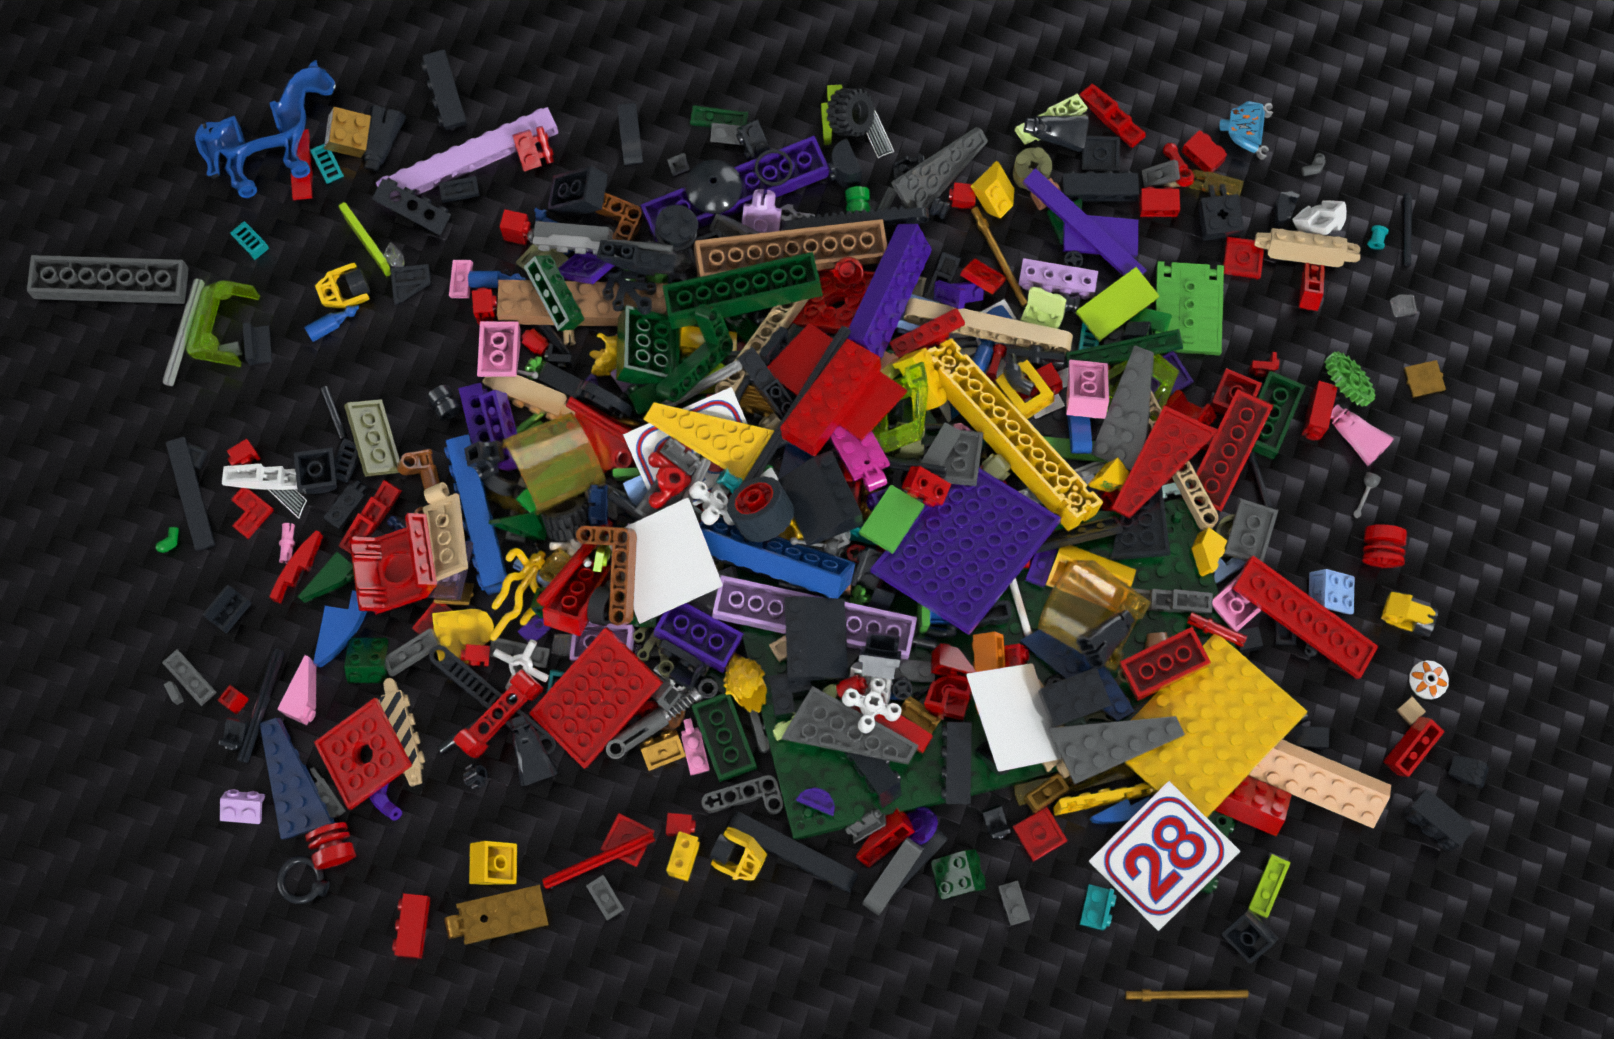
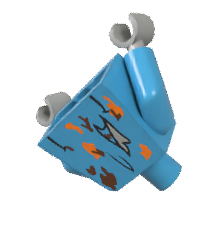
M1247 101L1231 110L1230 119L1220 120V131H1229V135L1234 143L1252 153L1256 152V156L1259 159H1265L1267 156L1262 154L1261 151L1268 152L1269 149L1267 146L1259 147V145L1262 143L1264 117L1269 118L1273 114L1272 111H1268L1273 106L1271 103L1263 106L1260 103Z

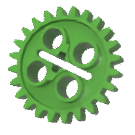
M1334 351L1326 358L1325 368L1329 370L1327 373L1332 376L1330 379L1335 381V386L1340 388V392H1343L1346 398L1350 397L1351 402L1355 401L1357 405L1360 404L1362 407L1364 405L1367 406L1375 399L1376 395L1374 393L1375 390L1372 388L1373 384L1368 381L1370 378L1365 376L1366 372L1360 369V365H1357L1355 360L1351 361L1349 356L1346 357L1344 353L1341 354L1339 351Z

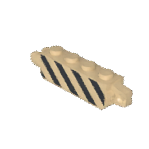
M387 678L383 683L385 695L380 697L379 702L412 764V767L403 772V774H405L410 786L419 785L422 783L421 769H424L422 763L425 762L423 752L418 749L417 744L420 743L419 735L417 732L414 733L412 725H415L414 716L412 713L409 714L407 706H410V700L407 694L404 695L398 689L393 679Z

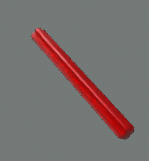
M608 519V524L600 526L613 527V523ZM582 544L537 598V602L541 606H546L597 544Z
M648 832L543 878L544 887L546 889L653 843L655 837L652 832Z

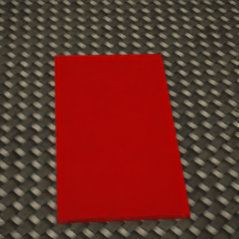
M809 323L767 368L775 379L779 380L782 386L797 396L833 339ZM879 371L839 423V426L862 441L907 393V389Z

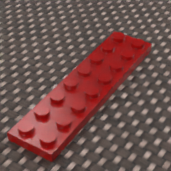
M1254 555L1249 557L1232 586L1233 590L1356 679L1362 677L1378 646Z

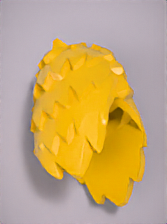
M733 655L732 661L726 667V676L723 679L725 682L724 687L726 688L725 694H731L737 703L742 707L744 706L749 712L753 710L759 713L762 710V705H766L767 688L763 679L765 672L755 660L746 659L745 657L738 658L736 655Z

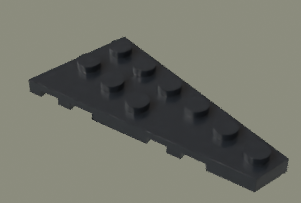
M1161 487L1131 518L1121 515L1120 523L1123 527V533H1119L1115 537L1110 560L1170 556L1163 490Z

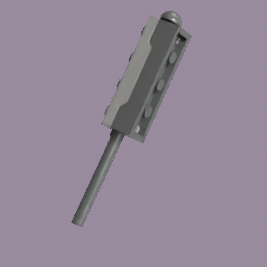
M535 221V228L527 233L528 240L541 251L556 249L557 252L568 253V250H573L577 254L593 252L594 255H597L600 240L638 245L641 250L673 251V245L615 240L613 239V231L609 227Z

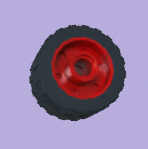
M768 476L756 477L741 484L730 496L727 503V512L741 535L750 542L768 541L779 536L790 525L794 517L793 504L780 482Z

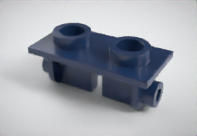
M590 485V489H588V503H594V506H588V521H590V525L600 526L608 524V485L600 487L598 485Z

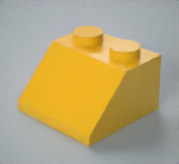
M996 161L971 185V188L986 213L1001 218L1013 206L1014 187L999 162Z
M491 841L470 843L469 884H516L517 844Z

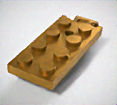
M540 885L456 904L460 915L444 918L448 939L464 935V944H471L548 925ZM486 915L488 921L483 923L480 921V917Z

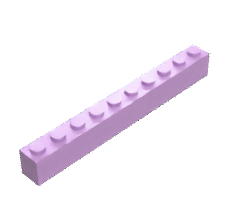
M548 107L540 108L531 115L521 116L515 122L503 124L499 129L487 131L482 136L476 139L471 138L460 146H453L444 153L434 154L428 160L418 161L412 167L400 169L396 174L384 176L376 184L379 186L382 179L387 180L390 178L398 182V187L403 190L407 187L415 192L414 196H417L439 186L441 182L451 181L517 152L512 137L513 134L530 129L533 136L537 134L536 127L543 126L549 138L558 134L557 126ZM394 191L390 194V199L397 202L401 199V194Z

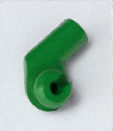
M169 527L168 537L156 544L158 552L165 553L176 547L179 528Z

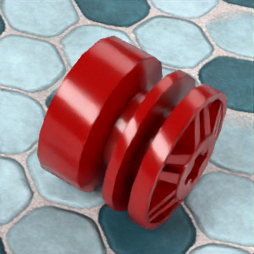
M1392 525L1367 526L1365 528L1364 542L1369 545L1363 548L1365 554L1362 561L1368 565L1383 568L1403 566L1405 564L1403 557L1405 550L1400 547L1406 545L1407 531Z
M340 822L323 825L306 834V841L312 842L308 845V848L310 850L319 849V851L311 856L316 870L337 866L356 857L353 843L342 842L350 837L349 832H344L348 829L347 823Z

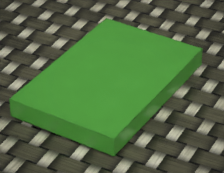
M890 485L859 531V534L893 554L923 510L925 504Z

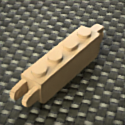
M1272 228L1270 233H1257L1255 237V246L1267 249L1270 258L1340 267L1344 264V261L1358 262L1361 257L1359 245L1347 243V238L1275 228Z
M522 376L485 377L482 381L484 385L492 390L507 393L508 400L513 401L512 404L520 408L525 406L529 408V411L537 415L540 413L545 414V417L551 421L556 422V420L563 422L564 419L571 421L576 413L566 407L569 399L564 393Z

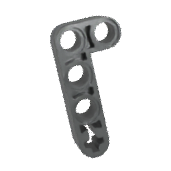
M767 775L707 793L702 798V807L708 813H715L763 798L767 812L777 815L783 809V800L776 779L773 776ZM771 781L774 784L773 789L765 790L763 788L764 782ZM752 787L755 793L752 796H746L744 789ZM727 793H734L736 796L734 801L727 802L724 799ZM721 795L723 805H720L719 801L715 802L712 808L709 805H705L708 803V799L717 801L719 800L718 796ZM777 800L780 806L778 809L773 810L769 808V802Z
M907 837L862 905L879 916L924 848Z

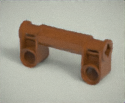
M426 449L405 453L397 464L398 472L402 475L421 474L424 490L440 483L437 467L432 459V450ZM404 461L409 462L411 467L406 466ZM423 507L417 508L414 513L424 514Z

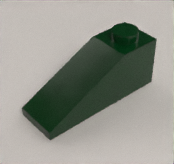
M538 510L532 513H520L492 519L488 522L492 526L532 541L545 540L547 533L541 516L542 512Z
M336 552L298 597L306 603L345 586L348 582H352L354 580L353 564Z

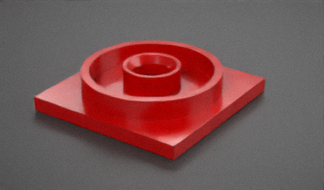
M832 269L817 270L823 296L809 299L789 328L793 323L802 328L811 323L822 332L837 334L841 326L849 328L875 272L863 271L861 282L846 286L840 283L838 278L833 275ZM845 301V304L840 308L835 309L832 307L837 302Z
M377 698L370 700L314 741L349 810L355 808L412 767ZM369 745L373 750V757L370 762L364 764L361 760V750L364 746Z

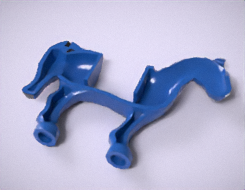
M316 60L308 68L297 72L288 81L279 102H270L276 127L280 132L277 135L246 143L235 116L220 122L201 124L196 132L195 141L199 153L208 165L207 176L215 179L220 175L219 157L221 153L227 159L225 170L231 176L232 187L237 189L241 197H252L257 193V188L254 181L248 180L243 174V164L246 157L266 148L286 147L283 158L285 166L290 168L291 174L295 178L306 177L310 173V167L307 162L300 160L297 155L298 144L306 124L305 94L306 92H316L321 95H331L336 86L335 81L325 69L318 67Z

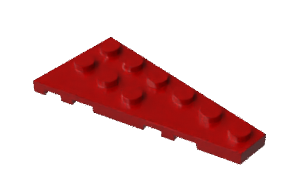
M1164 405L1112 510L1131 518L1218 433V430Z

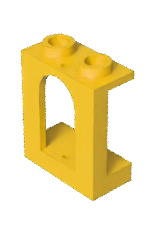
M1026 360L1023 363H1018L1022 373L1026 374L1035 383V387L1040 392L1039 395L1024 403L1017 392L1010 386L1004 373L999 375L995 381L996 387L999 390L1001 389L1009 401L1028 419L1055 401L1054 393L1030 362Z
M682 832L678 833L666 870L669 876L688 882L700 846V842H697L698 837Z

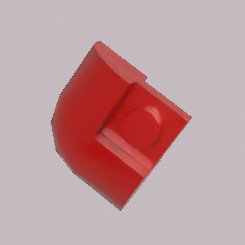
M947 674V676L941 677L936 681L933 680L924 702L926 710L942 720L946 716L963 721L972 697L967 677Z

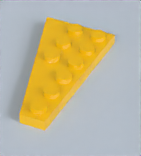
M1140 783L1131 788L1121 787L1113 791L1110 788L1099 790L1096 794L1087 792L1079 794L1078 797L1060 798L1053 807L1054 815L1117 803L1125 799L1131 800L1155 795L1157 791L1149 784Z

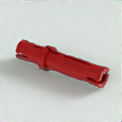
M1194 612L1190 613L1191 616L1188 617L1187 624L1202 629L1204 633L1209 632L1213 635L1221 636L1225 640L1243 647L1247 635L1213 622L1212 618L1207 619Z

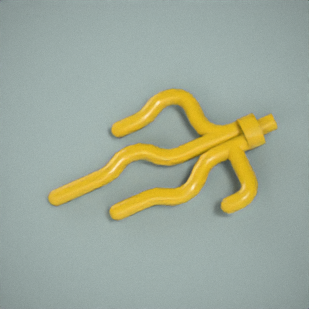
M518 548L511 549L506 555V560L509 562L517 556L524 568L519 573L513 572L505 577L501 591L492 603V608L496 610L500 607L509 593L510 584L513 580H522L515 592L514 609L502 617L490 634V640L495 641L508 622L520 614L523 606V593L528 585H530L534 593L537 588H540L537 584L536 576L545 564L544 557L546 554L543 551L532 554L529 559ZM529 608L520 619V624L526 625L536 613Z

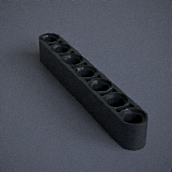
M736 811L728 827L735 828L752 836L763 849L846 892H851L859 876L855 871L741 812Z

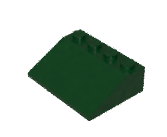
M625 305L618 317L616 380L630 384L660 383L679 366L680 328L672 329L668 315L652 311L647 315H643L636 307Z

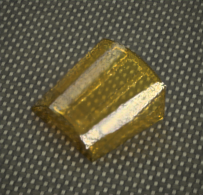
M572 412L502 441V448L507 447L536 506L535 515L588 491L590 485L599 486L606 482L593 447Z
M1073 560L1053 587L1042 610L1038 629L1081 652L1076 644L1079 635L1117 612L1127 609L1134 618V622L1131 624V629L1127 636L1116 647L1104 665L1116 671L1124 656L1122 649L1138 619H1143L1151 602L1093 560Z

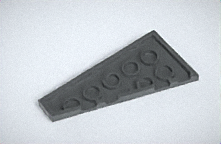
M975 127L891 182L906 209H929L935 198L939 197L988 142L982 129Z
M1134 346L1091 453L1109 462L1118 457L1129 470H1132L1148 438L1149 402L1154 361L1153 352Z

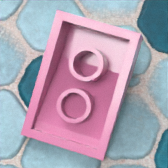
M480 321L478 377H516L521 342L519 322Z
M1069 360L1066 415L1105 419L1109 403L1108 363Z
M1239 574L1212 600V607L1228 626L1236 632L1261 611L1260 608L1232 589Z
M305 655L278 710L285 716L307 725L308 722L314 719L316 711H314L316 708V666Z

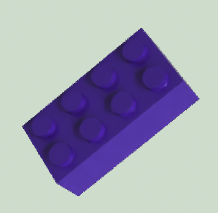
M687 603L665 612L654 629V637L660 640H667L721 673H724L743 637V633Z

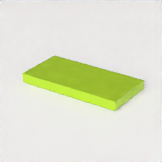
M344 202L340 204L339 208L345 220L386 277L391 275V269L386 258L348 205Z
M1135 267L1079 308L1076 313L1100 342L1160 296L1138 268Z

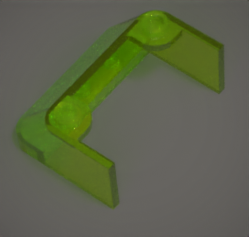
M222 280L202 288L186 343V351L191 357L241 367L242 363L234 353L218 351V339L211 332L220 299L225 300L230 298L231 295L259 300L260 296L253 286Z

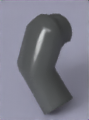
M1317 154L1310 166L1301 167L1302 176L1320 173L1326 162L1325 156Z

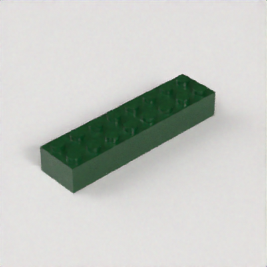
M813 252L662 286L672 329L698 324L695 318V311L700 304L718 308L723 318L823 296Z

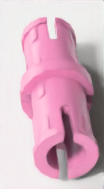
M290 523L282 524V537L279 541V546H281L279 562L283 563L285 561L284 564H287L291 559L292 550L295 546V541H293L295 525L292 523L291 526H289Z

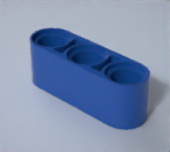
M1067 415L1071 454H1091L1090 417Z

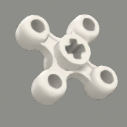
M701 481L695 482L690 487V496L696 500L701 499L704 501L702 504L704 511L701 514V520L706 525L714 524L718 520L719 514L723 515V519L728 525H735L727 512V495L729 493L727 487L717 483L712 488L711 493L707 491V486Z
M874 677L871 679L868 685L870 693L866 696L860 695L857 690L852 688L847 689L842 696V701L846 706L860 707L863 716L858 722V729L863 733H869L873 730L875 726L874 716L877 714L884 715L889 721H896L901 715V707L898 704H885L880 696L886 685L883 678Z

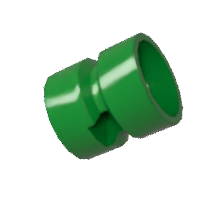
M861 186L848 188L845 191L846 214L848 211L854 214L855 210L862 213L863 209L869 213V189Z

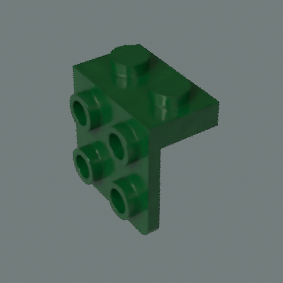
M351 638L349 640L344 665L347 683H384L388 678L385 664L389 644L387 638Z
M964 850L931 862L941 899H948L964 893L986 889L985 876L981 872L980 857L976 850Z

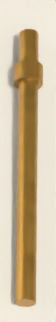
M974 207L971 209V212L977 221L976 225L979 231L983 232L1022 307L1027 306L1028 301L988 228L989 224L986 218H983L978 207Z
M1142 989L1141 991H1126L1125 998L1126 1000L1142 999V1001H1151V999L1248 998V990L1151 991L1150 989Z

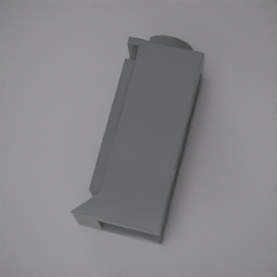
M655 674L664 683L651 697L668 712L682 694L672 688L673 686Z

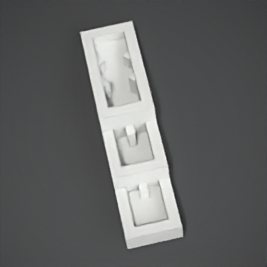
M262 464L224 466L222 484L225 486L273 490L297 489L295 469L285 470L283 466L263 467Z

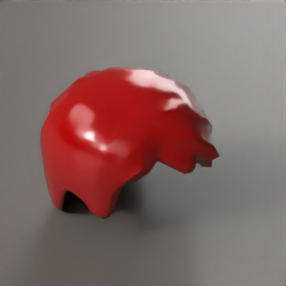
M852 257L840 259L831 270L833 275L838 278V281L846 286L858 284L863 278L862 264Z

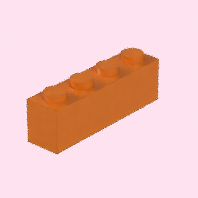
M994 631L973 635V668L976 672L1005 668L1003 634Z

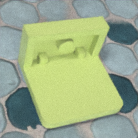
M1030 287L1027 306L1020 321L1059 329L1064 317L1066 299L1059 294L1049 293L1042 288Z

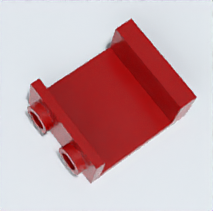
M1178 389L1164 404L1207 426L1217 417L1210 404L1207 403L1204 408L1187 401L1184 393Z

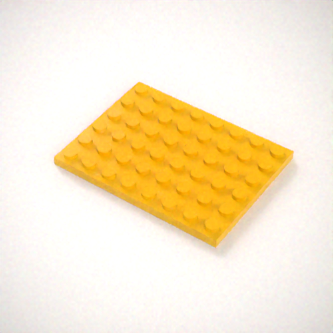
M1215 634L1203 645L1211 661L1210 666L1159 690L1131 719L1141 720L1176 716L1185 735L1125 762L1157 792L1170 781L1206 818L1307 714V710L1224 638Z

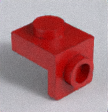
M1272 352L1269 362L1253 360L1250 365L1249 374L1265 377L1269 371L1275 372V370H1278L1279 359L1276 358L1277 352Z

